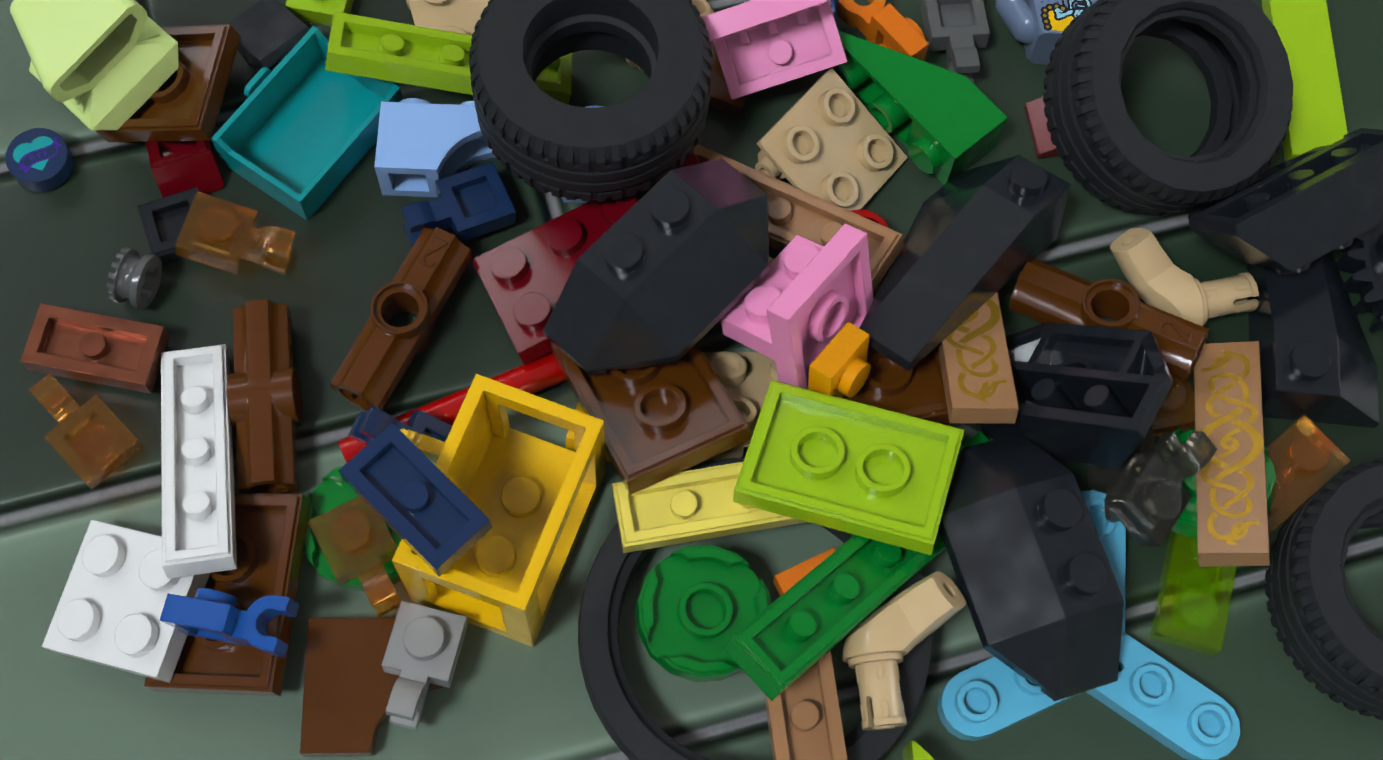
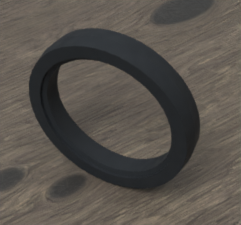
M745 458L719 461L691 470L743 462ZM617 523L601 546L591 567L582 595L578 618L580 666L591 703L607 733L630 760H710L692 752L667 735L643 709L628 682L619 650L618 627L620 613L633 576L653 548L623 553ZM821 526L843 543L854 536L850 533ZM919 571L882 605L911 585L922 580L921 572ZM932 634L917 644L907 655L903 656V662L898 664L901 696L907 725L895 726V728L867 731L862 730V724L860 723L844 738L848 760H884L905 734L924 692L931 661Z

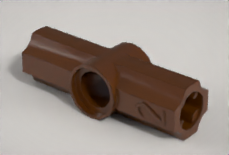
M438 227L435 229L423 228L393 280L382 286L374 294L370 304L371 316L330 382V386L335 393L342 396L350 404L366 412L372 406L383 411L415 355L423 352L431 344L434 336V323L473 258L470 248L460 242L455 235ZM411 312L417 315V318L407 326L394 327L389 325V321L399 313Z
M1035 259L1031 262L1027 261L1018 277L1009 304V310L1041 323L1051 322L1152 331L1158 340L1170 375L1184 382L1191 376L1210 330L1140 302L1139 295L1134 288L1122 280L1109 278L1100 279L1093 283ZM1100 317L1113 318L1116 321H1105L1100 319Z
M269 299L245 301L244 305L233 309L234 373L228 374L226 383L229 418L233 429L236 431V481L238 482V491L240 493L289 494L298 491L295 425L302 422L301 387L297 370L293 367L291 312L287 304L272 302Z

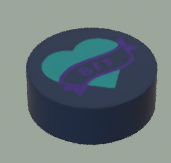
M33 128L20 133L11 141L5 155L7 168L18 184L34 192H46L59 187L69 178L74 166L72 152L64 139L55 131L46 128Z

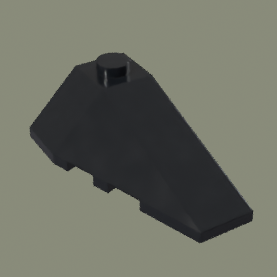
M1020 155L959 172L923 202L904 240L903 249L891 265L859 327L870 334L868 345L907 371H910L1024 268L1027 261L1031 262L1057 239L1071 184Z
M1332 251L1312 261L1309 269L1291 275H1280L1274 273L1272 268L1247 264L1248 273L1254 277L1259 291V296L1248 297V300L1256 299L1259 301L1257 309L1248 312L1249 341H1259L1263 417L1369 428L1378 426L1377 366L1358 317L1352 310L1354 307L1349 294L1342 287L1344 282L1339 269L1336 268V261Z

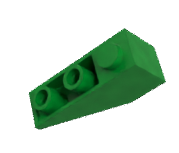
M839 31L848 62L833 66L832 68L856 97L868 108V111L887 133H892L908 149L912 161L921 171L926 174H933L945 185L959 172L966 171L997 146L1008 117L966 76Z

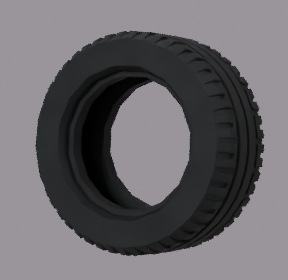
M1098 0L1070 22V25L1062 32V37L1055 43V49L1051 51L1050 63L1047 64L1045 71L1047 77L1044 78V89L1046 92L1043 93V102L1045 104L1043 109L1045 117L1048 119V122H1046L1047 129L1052 136L1050 139L1053 145H1056L1058 149L1056 152L1059 158H1062L1064 161L1063 165L1068 171L1071 170L1073 172L1072 176L1077 182L1082 183L1083 188L1089 192L1093 191L1094 196L1100 201L1105 200L1106 204L1113 207L1117 206L1125 212L1131 211L1133 214L1162 216L1180 213L1226 198L1246 188L1247 185L1252 184L1257 179V176L1263 174L1267 170V166L1272 164L1275 154L1279 152L1283 140L1286 138L1287 126L1290 124L1293 108V80L1288 55L1276 28L1253 0ZM1145 35L1170 41L1190 55L1205 77L1211 100L1209 128L1197 151L1191 156L1168 153L1143 137L1127 113L1120 87L1123 59L1134 38L1137 36Z
M1379 458L1373 462L1360 463L1357 467L1353 466L1343 474L1332 479L1300 505L1293 515L1285 521L1284 526L1276 536L1277 540L1270 549L1272 554L1269 555L1270 566H1268L1269 569L1265 575V581L1268 584L1265 586V594L1269 598L1267 610L1272 615L1270 618L1271 624L1278 630L1275 633L1277 639L1283 643L1285 647L1283 650L1288 657L1291 655L1294 659L1292 663L1297 670L1301 669L1304 673L1303 677L1310 683L1314 682L1316 684L1315 688L1322 694L1327 693L1330 700L1336 703L1342 702L1345 708L1351 711L1357 710L1360 715L1368 717L1374 715L1376 719L1383 720V637L1367 626L1351 601L1344 572L1349 541L1357 530L1383 528V458Z

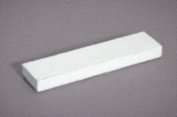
M226 344L161 352L162 567L167 579L237 569L232 425L228 413L226 394L227 376L230 373V358Z

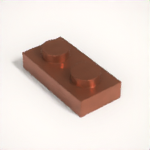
M40 303L20 362L28 371L152 394L161 365V352H165L170 335L164 326Z

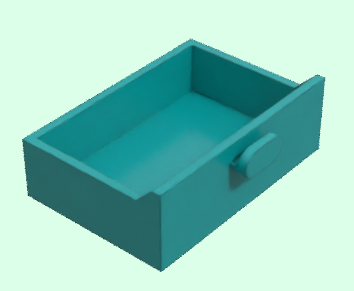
M312 26L273 71L267 67H263L258 71L244 89V95L248 98L211 138L223 165L306 221L313 216L377 142L381 101L400 102L403 100L401 88L391 81L326 71L329 40L315 26Z

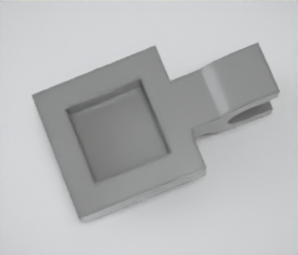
M401 601L381 664L385 673L399 676L392 688L385 710L386 715H390L389 723L391 725L417 731L429 684L450 688L468 627L466 616Z

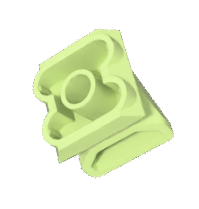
M14 0L10 6V13L31 58L29 72L42 83L44 89L55 100L62 102L90 130H118L179 68L178 42L149 18L147 11L135 0Z

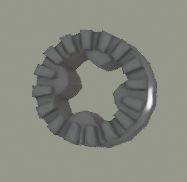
M130 247L122 248L120 254L117 253L115 257L116 262H112L111 265L116 272H109L108 277L114 280L107 282V287L109 288L107 295L114 302L122 303L129 299L130 304L134 308L145 309L152 303L160 285L162 276L161 258L151 253L145 254L140 258L139 252L136 249Z

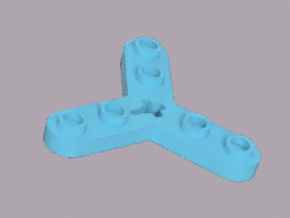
M1095 490L1081 491L1124 599L1119 657L1121 668L1118 672V681L1086 692L1186 760H1219L1227 756L1237 746L1240 737V722L1234 708L1222 697L1125 633L1126 523L1124 513L1117 501L1109 495ZM992 657L958 673L950 679L938 697L937 710L941 723L949 733L961 740L977 741L986 739L1076 695L1053 701L1041 692V687L1020 676L996 657Z

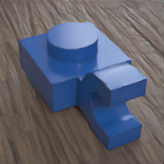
M197 588L195 598L168 593L160 621L189 636L247 647L252 645L272 656L285 658L288 644L278 638L268 636L267 626L270 620L278 615L296 617L300 604L289 597L269 595L256 600L247 611L236 608L238 598L233 595L207 588Z

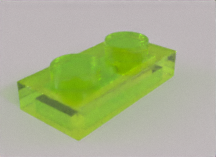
M1170 530L1149 638L1210 656L1219 653L1222 649L1237 566L1199 567L1197 539L1179 535Z

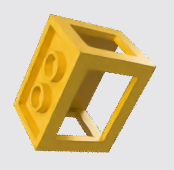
M476 374L445 442L419 434L410 429L406 430L403 428L400 431L490 519L492 528L440 577L402 539L392 562L411 601L429 608L466 616L468 623L534 647L606 473L604 420ZM506 407L574 432L576 452L510 428Z

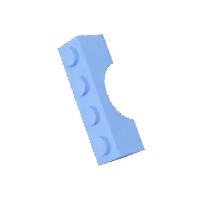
M407 98L400 102L381 101L374 168L382 195L438 197L436 194V180L460 173L482 160L496 158L480 130L474 101H466L460 105L431 104L426 100L418 98ZM593 105V106H587V107H585V108H595V107H604V106ZM561 197L563 202L567 203H587L582 201V199H576L575 201L567 200L565 197Z

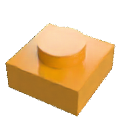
M847 322L810 364L808 390L842 398L844 395L848 398L855 396L864 385L871 370V365L866 362L870 334Z

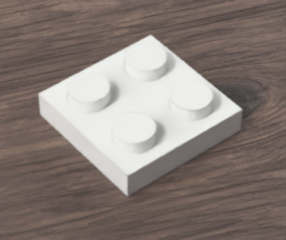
M91 520L42 647L62 655L170 683L187 634L160 621L167 594L195 598L197 588H205L210 573L167 579L162 567V536Z

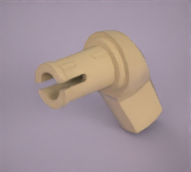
M1131 228L1110 244V250L1123 275L1145 304L1200 326L1205 325L1210 318L1255 311L1259 305V301L1256 299L1247 300V297L1259 296L1257 283L1250 273L1243 272L1235 276L1199 282L1191 274L1173 264L1153 233L1148 229Z
M936 571L893 597L860 623L845 640L842 661L848 663L849 668L855 669L861 703L862 730H883L907 725L901 696L898 664L903 662V656L907 655L917 644L965 607L967 603L958 587L944 573Z

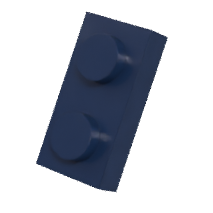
M393 423L386 427L338 470L342 479L439 577L492 528L490 519Z

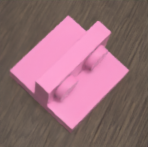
M750 0L701 17L709 33V42L714 43L731 99L733 100L848 62L831 8V0Z
M845 223L824 247L796 235L769 264V272L720 319L723 334L774 360L779 382L808 389L810 364L847 322L859 328L874 300L867 233Z

